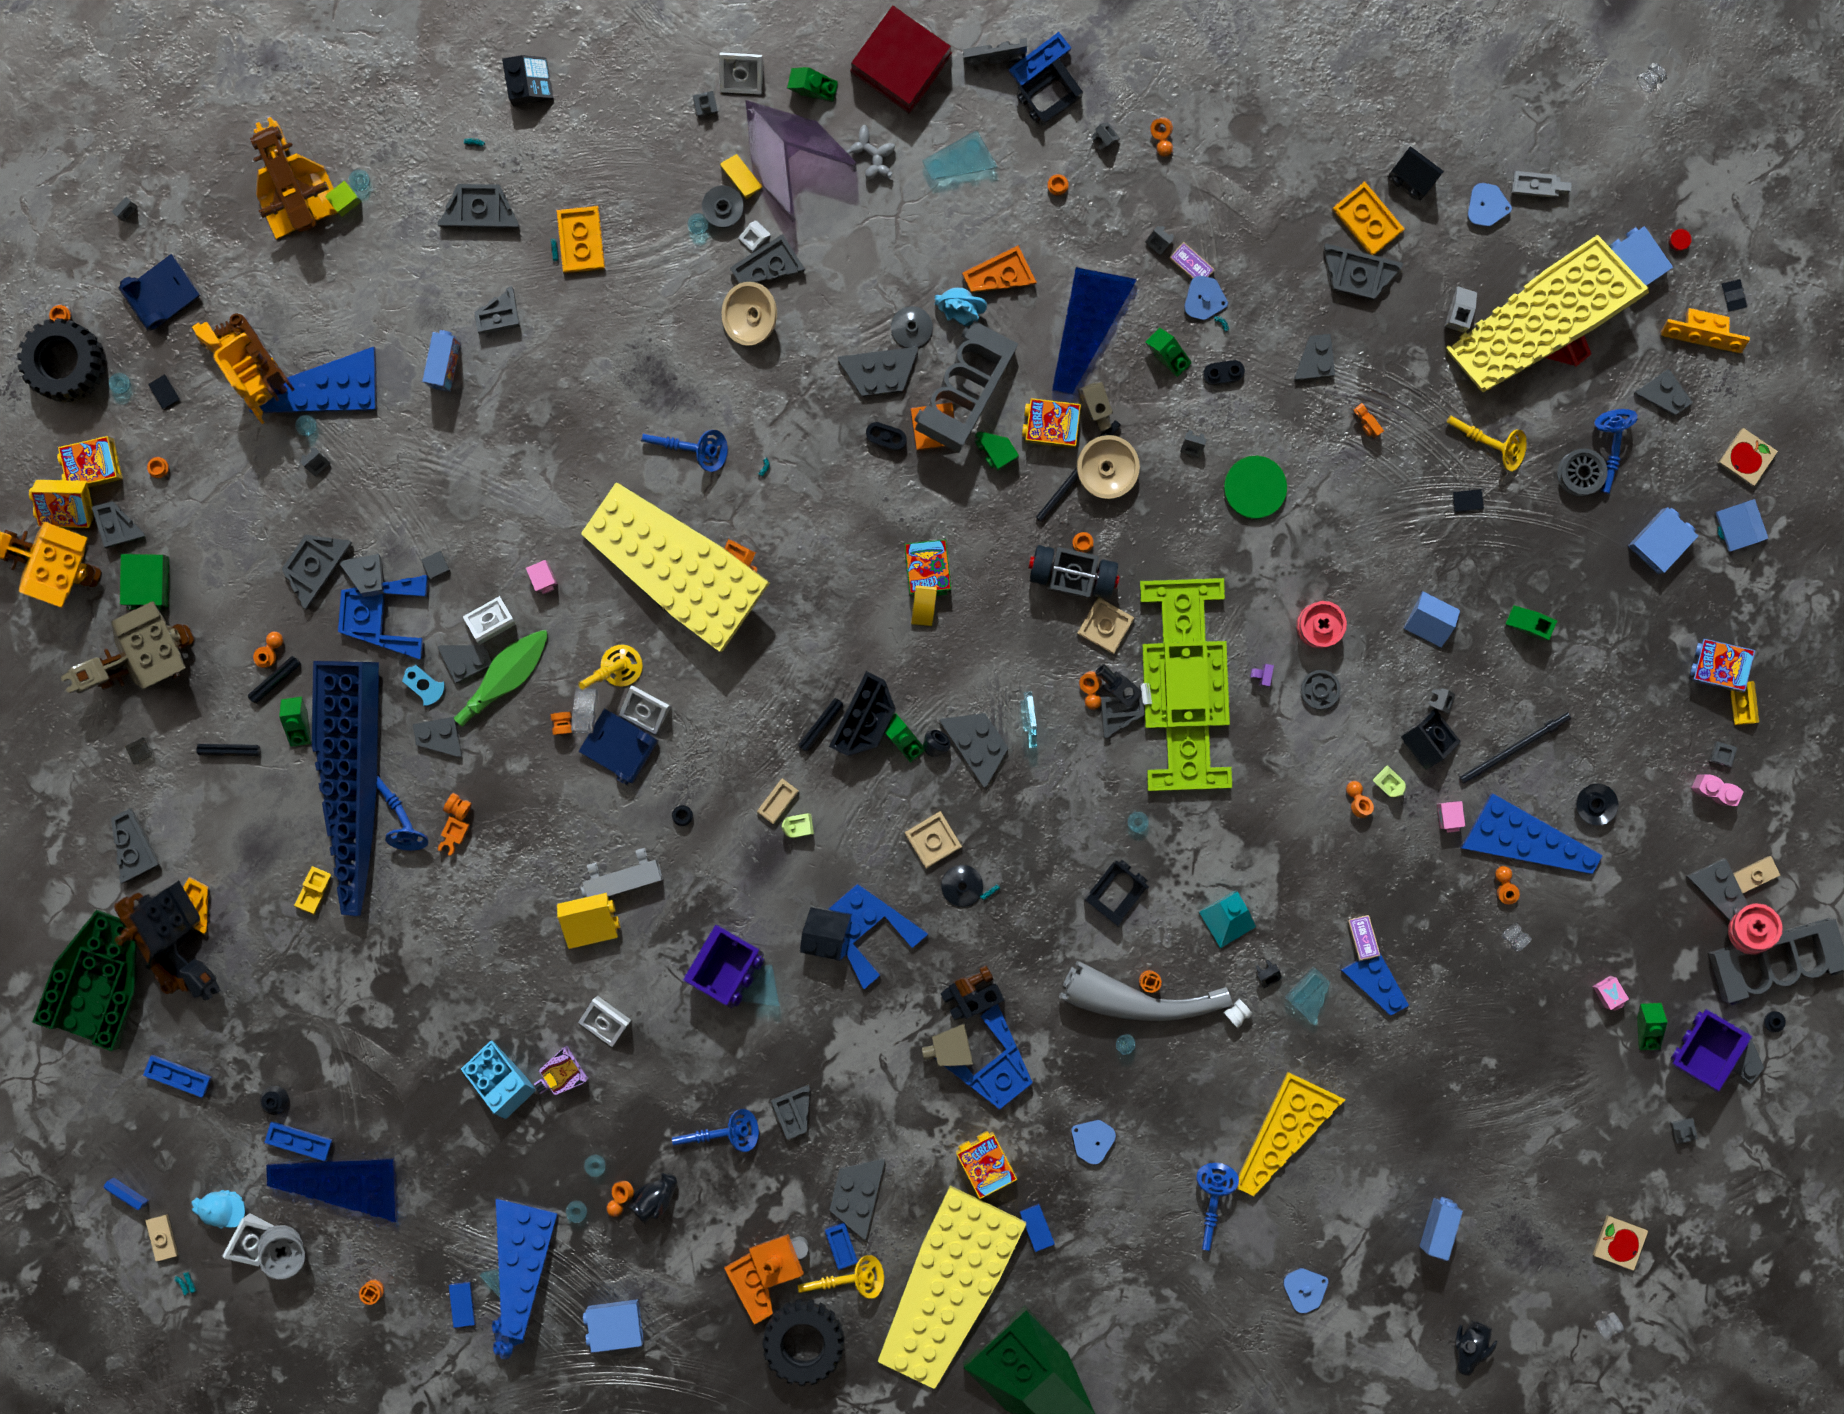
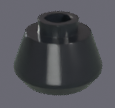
M930 730L925 734L923 747L926 754L931 757H938L949 751L951 747L950 740L943 732Z
M279 1086L266 1088L260 1096L262 1109L271 1115L282 1113L289 1104L287 1092Z

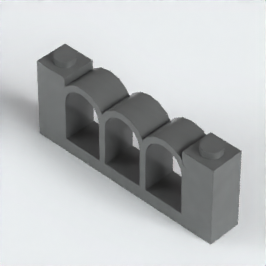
M973 321L970 327H965L961 335L964 338L963 343L957 351L954 364L945 372L941 388L933 393L930 404L926 405L924 411L919 410L914 420L917 422L916 431L958 453L961 452L1018 346V343L976 321ZM973 352L997 364L991 377L965 363L962 354ZM955 375L965 377L984 387V390L979 399L976 400L951 386L949 378ZM948 399L972 412L966 423L963 424L941 412L936 406V401Z
M1826 918L1782 931L1779 941L1773 946L1784 943L1790 963L1789 974L1784 979L1778 980L1772 972L1767 952L1756 954L1762 972V979L1758 986L1754 988H1749L1746 985L1737 956L1744 955L1745 953L1736 949L1734 945L1709 952V958L1722 1001L1731 1005L1743 1003V999L1749 997L1748 993L1762 994L1771 987L1772 983L1789 986L1795 983L1800 978V975L1814 978L1824 973H1829L1831 976L1843 974L1844 945L1836 919ZM1812 935L1818 955V963L1813 970L1807 972L1800 963L1794 940Z

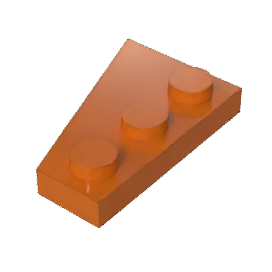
M1019 246L962 273L971 293L1037 284Z
M750 1253L724 1267L754 1325L773 1314L769 1288L764 1289Z

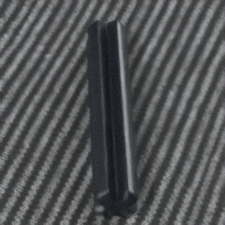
M291 656L248 694L250 701L253 703L259 702L301 664L298 658Z
M837 698L832 700L798 746L803 751L807 752L842 708L843 702Z
M197 744L196 752L198 755L259 756L260 746Z

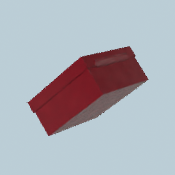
M892 5L851 62L852 68L850 73L910 114L951 58V46Z

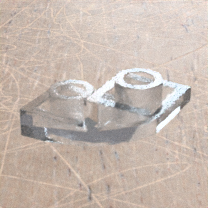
M576 688L572 713V733H593L596 720L597 689L582 690Z

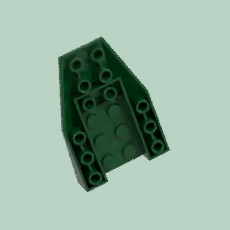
M96 910L54 962L32 1023L51 1030L56 1028L92 1040L93 1045L109 1051L120 1049L135 993L137 944L133 940L126 941L122 945L116 944L118 941L115 942V938L120 936L122 931L127 928L119 917L100 910Z
M1026 1305L1010 1318V1323L981 1350L978 1348L963 1362V1368L1006 1411L1012 1414H1095L1068 1351Z

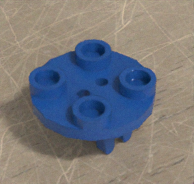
M501 1316L492 1322V1330L495 1333L496 1342L493 1343L494 1354L500 1355L503 1360L509 1359L513 1346L522 1344L525 1340L502 1336Z

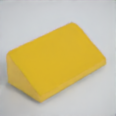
M737 154L720 164L722 170L746 200L762 188V185Z
M1747 682L1744 693L1730 690L1734 725L1759 723L1755 682Z

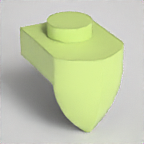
M1386 766L1373 779L1392 798L1400 797L1405 793V782L1389 766Z
M810 813L787 817L782 822V831L789 838L814 835Z

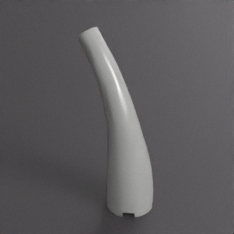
M1076 961L1077 969L1072 967L1062 986L1066 987L1065 994L1061 992L1059 995L1060 999L1094 1013L1143 1021L1185 1019L1204 1015L1232 1005L1227 987L1208 992L1206 996L1193 999H1156L1080 961Z

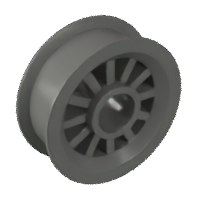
M1585 448L1575 450L1567 454L1560 461L1557 469L1558 481L1561 487L1571 495H1589L1599 490L1605 483L1607 478L1606 462L1594 450ZM1580 467L1586 471L1585 478L1581 477L1578 473Z

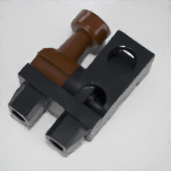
M987 965L979 969L980 973L969 978L961 977L949 983V987L940 993L945 1003L956 998L959 1005L950 1010L954 1020L964 1017L968 1019L1005 1000L996 982L977 992L976 985L984 980L986 983L994 980Z

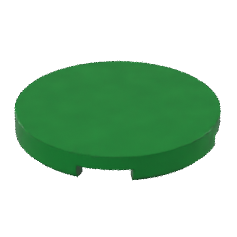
M1248 456L1240 459L1229 469L1224 481V495L1229 505L1236 513L1250 519L1264 518L1274 513L1284 502L1287 493V480L1283 470L1273 460L1263 456Z

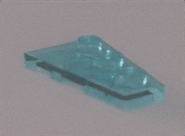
M977 130L922 160L932 180L997 168L993 157Z
M773 965L762 966L759 970L755 969L752 975L754 977L753 982L749 988L745 987L741 993L743 995L741 1002L780 1007Z

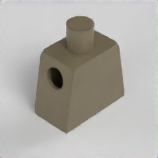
M1094 382L1077 389L1089 420H1096L1100 431L1112 427L1108 415L1113 414L1103 383ZM1097 404H1100L1101 410L1097 413L1095 407Z
M965 1024L933 1036L934 1045L922 1047L924 1060L937 1058L938 1066L973 1064Z

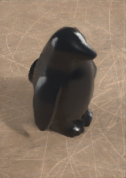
M662 1173L661 1179L642 1186L635 1192L632 1198L634 1203L628 1207L644 1224L651 1218H659L667 1210L673 1192L677 1187L676 1177L672 1174Z
M1474 1320L1471 1321L1463 1335V1328L1460 1324L1456 1335L1458 1351L1457 1370L1465 1376H1470L1475 1367L1491 1356L1497 1346V1341H1495L1489 1347L1492 1328Z

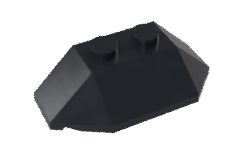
M865 672L829 745L830 748L851 756L878 747L896 711L886 680L870 672Z

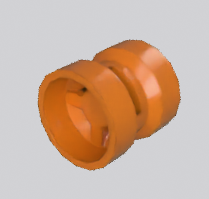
M571 712L550 714L554 725L552 728L553 735L574 733L573 726L570 724Z
M452 793L446 801L443 811L448 814H454L456 819L462 821L470 810L472 803L467 800L463 801L459 795Z
M1147 970L1141 973L1139 985L1143 990L1153 993L1161 987L1162 981L1156 972Z
M376 1279L368 1281L359 1291L360 1300L367 1305L376 1303L384 1294V1286Z

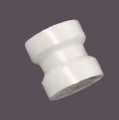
M1240 999L1234 1003V1007L1228 1008L1223 1012L1237 1028L1242 1025L1243 1020L1249 1019L1253 1015Z

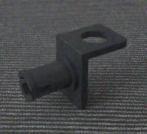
M1105 664L1097 668L1095 674L1106 682L1103 688L1114 694L1127 707H1130L1142 693L1127 677L1117 671L1113 673ZM1126 688L1133 689V696L1129 699L1123 697V692Z

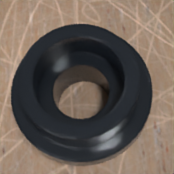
M679 805L673 810L672 819L675 824L686 826L692 821L693 812L688 806ZM682 811L687 815L684 820L679 818V813Z
M1771 1011L1766 1014L1764 1025L1767 1030L1780 1032L1785 1027L1786 1020L1782 1013ZM1775 1018L1778 1019V1024L1776 1026L1773 1025V1020Z

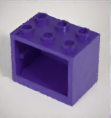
M715 924L683 980L733 1009L734 1006L737 1007L740 1004L744 988H749L753 982L754 977L752 975L756 969L759 970L765 960L763 958L764 954L758 948Z
M1705 1009L1704 1013L1699 1011L1692 1024L1696 1025L1693 1031L1688 1029L1681 1040L1685 1043L1682 1049L1677 1047L1670 1059L1674 1061L1671 1066L1713 1091L1718 1092L1752 1036Z

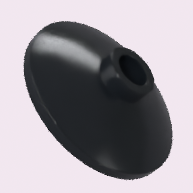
M1590 784L1584 787L1577 796V812L1581 819L1588 824L1604 825L1610 822L1618 811L1619 804L1615 792L1604 784ZM1594 800L1598 802L1597 808L1592 807Z
M957 865L945 873L941 889L949 903L958 907H966L974 904L980 898L983 891V881L980 874L974 868L967 865ZM959 883H966V889L960 890L958 888Z

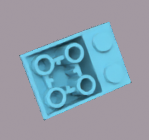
M492 1040L461 1068L492 1112L504 1119H507L536 1091L523 1072Z

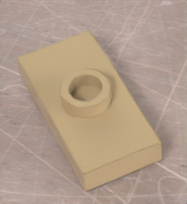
M1771 856L1733 873L1742 893L1780 876Z
M168 1214L147 1219L146 1225L156 1262L177 1256L178 1251Z

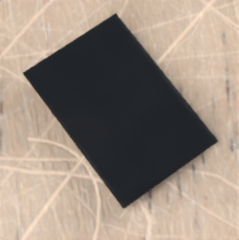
M1741 279L1721 283L1728 312L1747 307Z
M165 374L148 384L162 409L180 399Z
M1482 489L1453 492L1455 511L1484 509Z

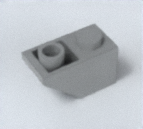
M1456 287L1444 327L1463 333L1470 329L1476 309L1477 292Z

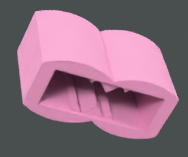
M1697 775L1692 786V790L1698 795L1711 797L1716 803L1724 806H1738L1744 793L1738 786L1724 783L1714 775Z

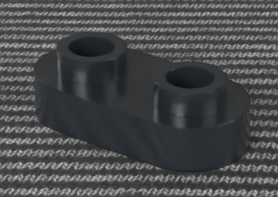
M1238 360L1211 363L1205 367L1202 376L1209 385L1237 382L1244 376L1245 368ZM1232 367H1236L1238 369L1237 374H1233L1231 372ZM1211 370L1217 371L1216 377L1211 376Z
M873 422L866 429V437L873 444L891 450H901L906 445V434L898 428L880 422ZM879 430L880 436L874 437L872 435L873 431ZM893 437H899L900 442L897 444L893 443Z

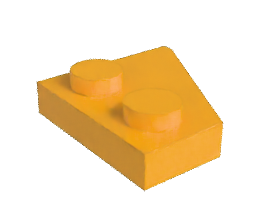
M189 877L183 888L200 916V922L194 929L205 934L207 931L209 887Z

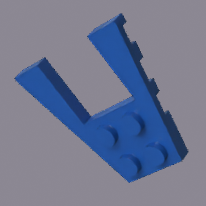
M422 575L414 578L383 582L384 594L362 597L357 588L341 590L338 632L417 659H422L423 638L382 635L385 594L427 597L428 576Z
M859 884L854 886L828 909L852 914L847 956L863 989L876 980L880 974L853 943L884 916L912 948L928 935L926 931L919 928Z
M996 1004L980 1017L1006 1050L975 1075L971 1073L966 1065L944 1067L997 1108L1001 1109L1033 1082L999 1005Z

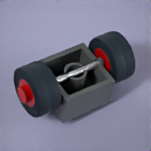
M1038 545L1034 557H1030L1028 569H1031L1030 582L1046 585L1051 572L1047 589L1050 591L1089 599L1093 581H1095L1093 596L1110 599L1114 588L1118 586V563L1101 559L1098 571L1095 573L1099 559L1097 555L1057 547L1054 562L1052 563L1054 549Z

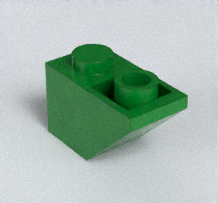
M809 67L791 68L787 89L802 96L834 102L838 81Z
M1159 328L1145 341L1152 353L1176 377L1192 363L1175 337L1162 328Z
M980 431L975 434L976 440L974 442L980 451L984 450L988 457L985 459L991 469L995 467L999 471L1019 458V454L1009 438Z
M1513 605L1505 625L1541 641H1547L1553 633L1557 620L1539 612Z
M303 698L281 699L279 718L290 747L311 744L308 712Z
M895 713L885 733L906 759L912 762L925 751L924 747L897 713Z
M1662 1003L1640 1004L1637 1015L1639 1050L1661 1049L1668 1023Z

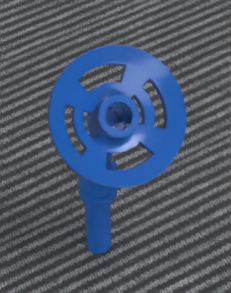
M1611 410L1598 416L1594 422L1596 429L1614 433L1611 456H1608L1609 460H1607V478L1601 491L1603 493H1610L1615 471L1618 470L1617 466L1620 464L1618 461L1621 460L1619 454L1622 433L1624 429L1631 427L1638 420L1637 413L1633 410Z
M718 430L706 431L700 437L698 444L679 441V438L675 440L674 437L670 439L669 436L664 438L643 434L641 442L665 446V449L669 447L670 450L674 448L675 451L681 449L696 452L700 467L709 472H714L721 468L728 452L726 438ZM714 435L717 439L708 438V436ZM717 446H720V454L718 459H716ZM703 461L706 463H711L712 465L707 466L703 463Z
M377 776L376 787L386 798L385 802L392 806V810H395L403 825L402 829L387 833L386 842L390 846L401 850L413 851L425 848L429 841L427 836L413 829L401 805L402 801H398L399 797H396V794L392 793L380 777ZM418 837L423 838L422 841H417Z
M739 1109L731 1115L728 1128L712 1131L705 1129V1132L701 1130L700 1133L696 1131L694 1134L672 1137L673 1146L692 1142L700 1143V1141L704 1143L705 1140L709 1142L710 1139L729 1137L731 1144L736 1150L747 1152L753 1149L757 1143L759 1136L758 1123L755 1116L749 1110ZM743 1115V1118L735 1119L736 1116ZM748 1122L751 1126V1135H748L749 1129L746 1125ZM747 1142L745 1146H739V1144Z
M1209 1163L1202 1166L1198 1170L1196 1177L1199 1187L1211 1194L1209 1209L1205 1214L1207 1215L1205 1217L1207 1221L1204 1222L1206 1227L1202 1249L1208 1251L1211 1248L1214 1227L1217 1225L1215 1222H1217L1216 1217H1218L1216 1213L1219 1196L1233 1193L1239 1184V1177L1235 1170L1222 1163ZM1218 1170L1225 1172L1226 1174L1224 1176L1221 1174H1213L1212 1171ZM1205 1174V1181L1202 1183V1176ZM1232 1179V1180H1233V1186H1232L1231 1188H1229V1186H1230V1180Z

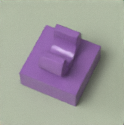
M1264 664L1262 670L1253 668L1250 677L1260 679V686L1269 687L1274 665Z

